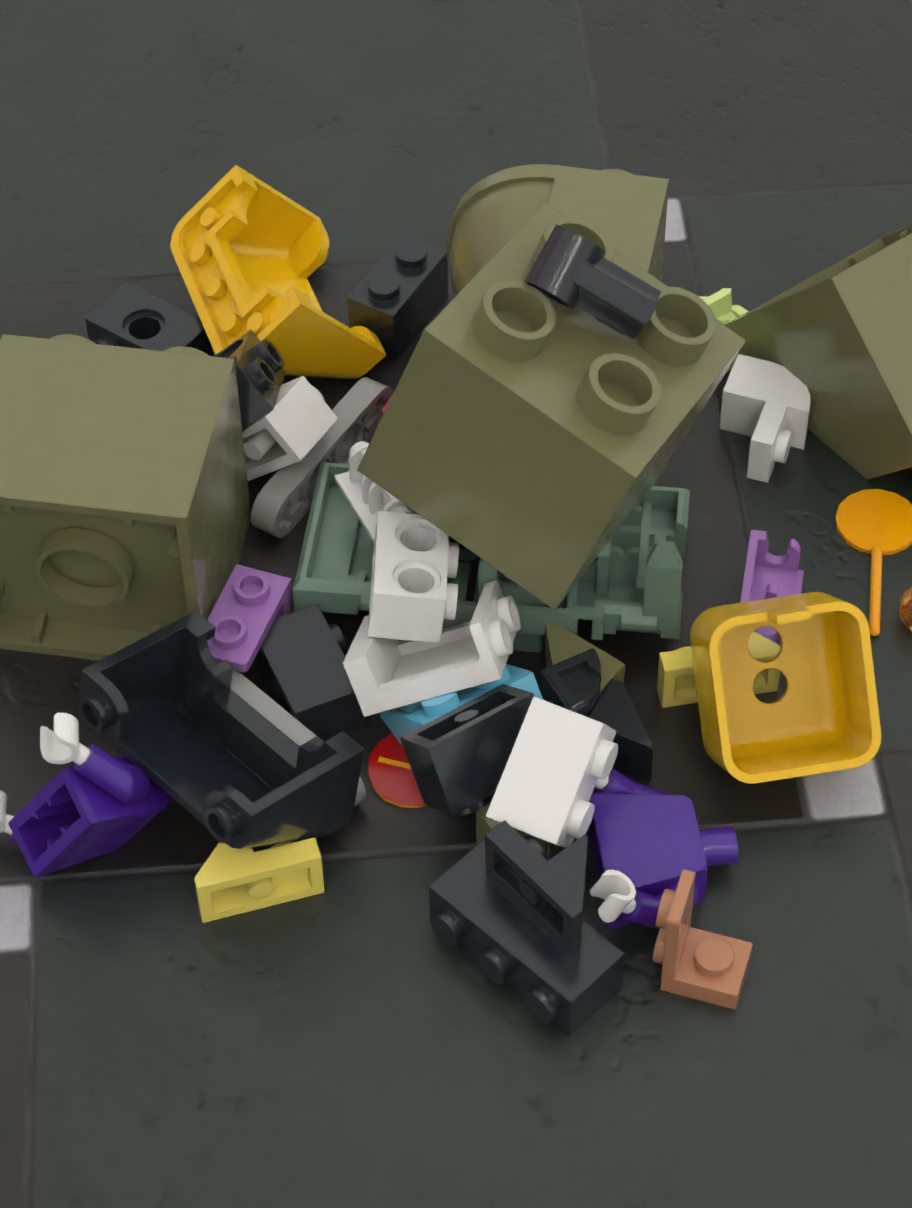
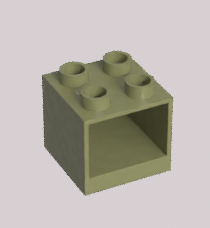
M545 202L424 329L357 471L555 610L663 474L746 340L717 321L711 308L699 296L682 288L668 287L613 249L610 239L599 227L587 220L566 216ZM556 225L565 227L591 241L605 252L604 258L661 291L654 313L635 339L618 333L576 306L574 309H570L545 296L535 287L524 282Z
M3 334L0 340V649L100 661L194 611H197L207 620L236 564L239 563L251 520L235 359L209 356L203 351L185 346L157 351L96 344L85 337L73 334L56 335L50 339Z

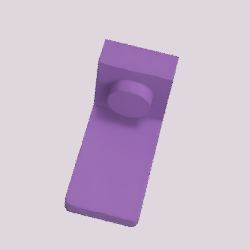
M236 564L207 619L216 627L215 636L207 640V643L217 664L226 660L233 666V670L247 672L250 669L275 618L294 612L291 578Z

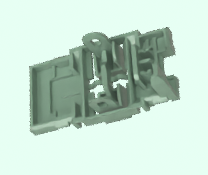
M320 463L293 586L294 610H302L317 604L321 612L358 615V611H369L374 543L334 477L335 475L348 472V464ZM652 486L555 610L548 607L544 602L483 559H480L474 601H466L471 563L458 562L456 578H447V583L458 584L455 620L444 619L442 628L471 621L485 583L497 580L503 596H511L514 599L520 616L521 628L516 632L513 651L541 652L544 649L546 624H559L577 635L579 619L593 620L592 639L603 640V634L616 635V630L661 634L660 638L680 639L683 597L681 592L683 560L681 556L685 557L690 490ZM449 536L448 542L459 543ZM459 543L458 560L472 561L479 557L469 549L460 548Z

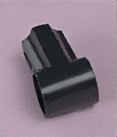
M556 225L524 282L535 287L545 296L570 309H574L576 306L618 333L635 339L654 313L661 291L604 258L605 252L591 241L565 227Z

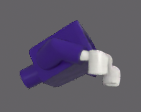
M57 713L54 715V731L45 726L40 727L41 754L49 763L66 764L73 761L75 765L64 767L15 816L6 814L8 796L0 790V833H8V841L19 845L34 878L121 848L158 813L165 811L169 801L168 793L148 778L140 767L134 765L126 757L115 758L95 744H90L86 747L79 743V722L77 718L71 714Z
M613 768L605 780L597 779L593 789L594 794H591L589 802L593 803L595 808L588 828V835L598 881L589 892L592 896L601 898L602 905L598 908V914L606 922L607 928H616L636 923L660 930V928L656 927V918L662 894L665 888L676 891L683 869L696 872L692 907L694 908L705 899L707 867L738 863V843L733 826L699 830L693 802L687 796L670 795L634 782Z

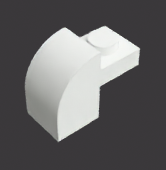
M738 354L723 389L719 429L752 437L747 478L768 483L775 463L785 464L790 447L804 450L811 404L810 394L807 386L784 366Z

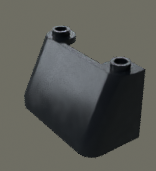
M197 611L82 669L78 711L86 727L92 732L99 733L134 765L140 767L151 780L207 827L209 833L218 842L225 843L232 848L244 849L314 837L318 838L327 836L350 822L353 815L365 749L343 731L325 742L316 736L301 746L297 745L230 689L233 666L226 660L219 664L214 660L207 640L215 636L216 627Z

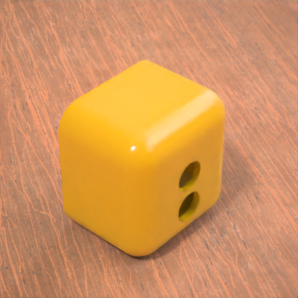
M809 592L711 607L703 611L695 619L690 632V642L703 745L708 756L726 772L741 782L755 784L857 768L868 763L876 755L881 744L878 700L869 625L865 615L859 608L826 593ZM761 627L775 629L781 639V648L778 654L769 661L755 660L748 650L750 635ZM768 668L778 669L786 680L784 694L781 698L771 703L759 701L753 692L755 677L759 672Z

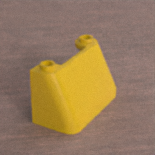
M235 165L176 225L171 236V251L215 355L251 329L260 341L264 339L270 341L279 351L285 364L283 367L286 371L284 376L356 379L369 372L386 356L379 338L373 331L360 325L349 328L324 313L307 279L325 262L328 256L329 237L320 217L238 165Z

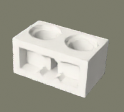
M378 511L372 557L368 637L440 643L443 620H455L458 584L447 583V578H456L459 543L448 542L449 535L421 515Z

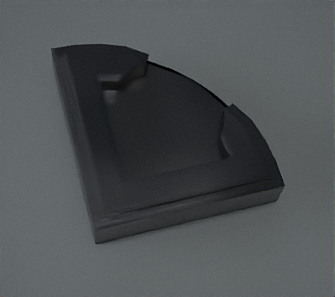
M594 648L540 670V684L555 705L586 716L593 709L599 698L601 688V663Z

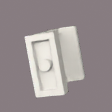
M495 580L485 583L472 620L442 629L440 643L368 637L369 615L364 617L343 661V665L364 717L496 681L502 678L508 657L513 653L514 638L516 632L521 628L519 612L514 599L511 596L504 597L498 581Z

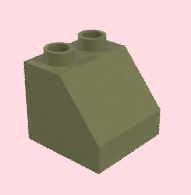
M912 224L876 240L724 325L746 340L738 352L739 354L780 364L807 386L811 399L807 429L867 480L906 468H910L912 471Z

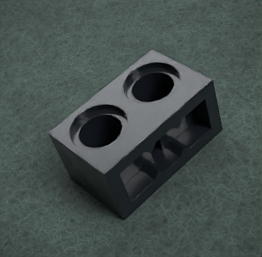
M251 329L214 356L235 359L242 432L274 410L286 372L283 369L285 366L284 360L276 347L266 339L260 341Z

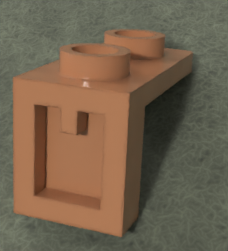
M683 869L676 891L665 888L656 918V927L660 928L654 948L653 962L663 964L660 990L736 1010L750 962L753 943L690 927L696 872Z

